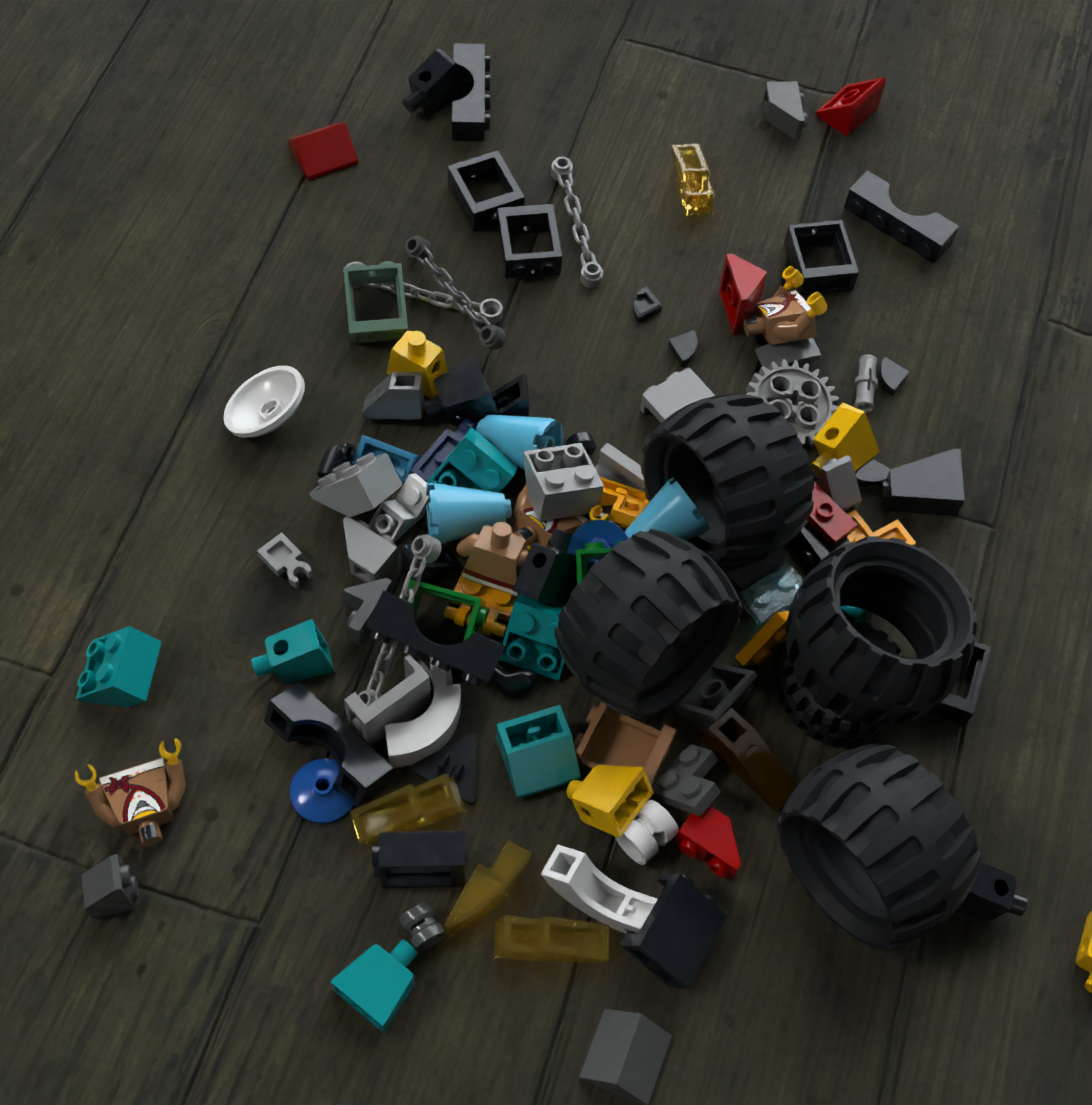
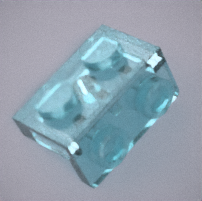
M789 563L743 590L738 595L742 606L756 621L754 629L756 633L776 612L790 610L794 596L803 579Z

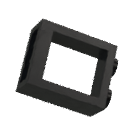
M499 151L483 154L448 166V186L473 232L496 225L498 208L524 206L525 197ZM496 173L507 194L475 203L465 183Z
M553 204L498 208L497 228L505 279L561 274L562 252ZM548 231L551 252L512 254L509 234Z
M842 220L788 225L784 246L790 266H793L795 270L798 269L804 278L803 284L797 288L800 295H811L815 292L821 294L850 291L854 289L859 271ZM832 244L838 262L837 266L805 268L799 247Z
M975 639L973 654L969 662L972 665L964 698L950 693L940 704L930 709L927 714L965 727L974 714L991 647L983 645Z
M465 831L380 832L379 845H372L374 877H380L382 889L465 887Z

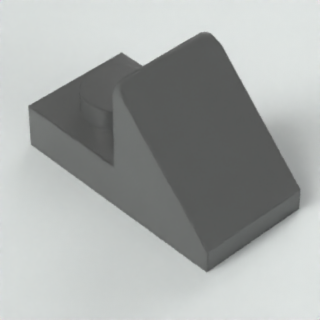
M384 578L343 589L344 604L354 609L347 621L351 641L362 645L371 631L366 626L383 590L393 594L391 580Z

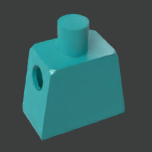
M313 619L267 637L265 639L267 654L251 659L257 677L274 672L283 684L335 672L328 643Z
M403 939L390 954L378 944H374L331 980L332 989L385 1034L415 984L413 973L406 967L418 952Z

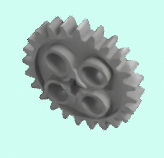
M783 359L779 367L774 361L771 362L768 369L764 366L761 367L759 373L753 375L746 388V395L763 398L765 403L777 407L782 412L781 415L785 420L792 424L798 433L797 437L802 447L806 443L809 448L814 446L815 436L838 408L835 405L839 400L838 396H831L835 386L826 387L825 385L829 379L828 377L818 378L819 369L811 373L808 363L803 368H799L797 360H794L792 366H788L786 360ZM774 387L779 388L782 392L777 391ZM801 417L806 418L809 422L804 421Z

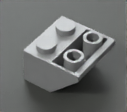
M582 443L523 452L528 498L539 522L589 514L592 507L600 504L604 485Z
M369 453L356 460L357 464L351 466L350 462H346L334 468V473L317 481L319 486L309 494L312 499L348 517H353L374 509L403 486L387 453L376 457L373 453Z

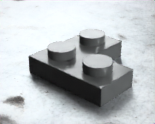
M690 744L652 787L654 791L653 798L659 802L701 816L721 793L716 783L703 779L718 761L714 752Z

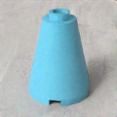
M489 414L484 419H481L476 427V431L523 470H525L523 461L524 451L562 446L563 426L557 422L558 420L553 418Z
M672 477L625 530V534L629 539L637 532H648L650 529H656L687 541L707 532L711 527L705 518L699 514L697 507L678 482Z
M438 483L426 484V496H430V502L426 505L429 536L438 539L441 544L467 537L473 533H480L483 526L493 527L497 522L506 523V518L512 517L510 499H505L503 493Z

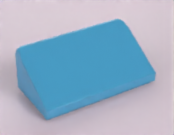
M362 435L352 463L357 464L356 460L369 453H373L375 457L387 453L401 482L404 483L410 474V470L421 459V456Z

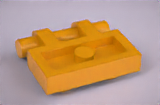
M460 576L454 591L483 599L486 602L485 608L489 609L484 627L479 626L481 634L487 636L494 634L504 638L508 626L499 623L498 619L509 622L514 602L520 594L515 596ZM456 602L452 603L461 605L459 609L447 605L443 615L444 618L453 620L455 625L461 627L468 625L473 607Z

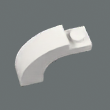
M429 657L434 697L428 710L412 721L385 725L389 763L393 768L413 765L439 751L449 741L457 727L461 711L460 684L453 685L451 669L449 672H446L431 665L433 658Z
M558 844L541 872L547 883L573 906L599 922L625 934L631 931L639 933L657 901V898L630 890L614 882L599 871L585 853Z

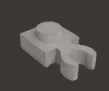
M282 532L257 550L258 557L278 577L286 572L289 583L295 588L300 586L298 578L295 577L296 574L305 573L308 578L312 577L311 567L307 563L300 561L303 559L302 552Z

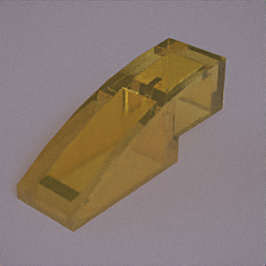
M699 144L672 145L675 175L685 214L713 213L714 192L709 182V168Z
M444 774L417 787H414L412 784L407 785L350 811L359 843L364 844L379 840L380 832H409L465 811L455 780L449 775Z
M507 840L491 869L478 863L444 923L446 935L452 937L460 933L496 908L525 874L531 864L532 852Z
M504 915L495 922L494 957L549 962H605L609 960V925L549 916L532 919Z

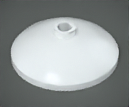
M290 366L271 367L252 376L235 391L228 401L223 418L225 426L233 435L243 438L262 436L277 429L299 407L305 389L303 377L295 368Z

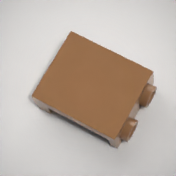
M602 702L599 707L593 705L586 719V723L589 724L586 733H579L574 741L578 766L589 772L597 765L643 767L652 786L673 743L676 729L664 724L662 730L659 731L611 709Z

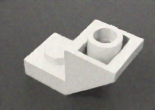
M416 473L409 474L396 498L383 501L379 505L368 525L370 529L380 537L386 536L395 543L424 516L426 505L430 502V496H426L427 482Z

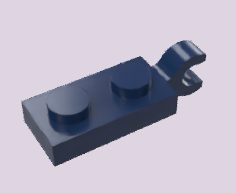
M466 418L455 432L446 429L410 470V474L416 473L427 482L471 427L473 429L476 427V423Z

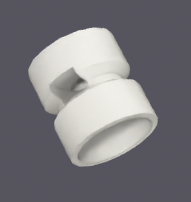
M648 800L621 838L615 837V839L631 859L640 865H645L658 853V845L665 846L678 834L679 828L673 817L663 806L656 801Z

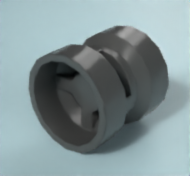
M429 902L414 906L399 918L403 929L411 934V944L417 952L436 945L447 934L442 924L437 923L434 919L435 911Z

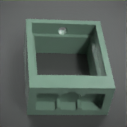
M384 261L378 265L370 266L357 263L343 268L350 343L400 340L408 331L401 263L395 264L392 261ZM395 282L399 318L356 322L352 285Z

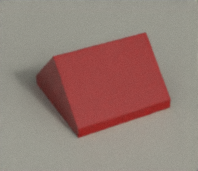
M884 77L846 85L815 113L818 118L845 136H848L878 109L886 80Z
M346 122L335 123L287 139V143L307 180L358 164V158Z
M726 254L719 294L732 333L737 335L744 328L743 321L751 318L756 311L755 305L760 302L767 272L734 254Z

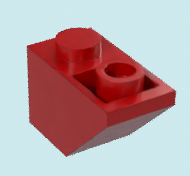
M709 806L701 816L690 814L679 830L675 843L679 845V849L691 858L698 857L708 864V868L715 875L721 878L727 877L733 881L741 863L730 818L712 806Z

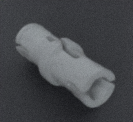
M863 355L860 357L858 376L854 381V387L857 389L854 407L865 413L871 412L874 408V391L878 387V379L876 378L878 359L873 355Z

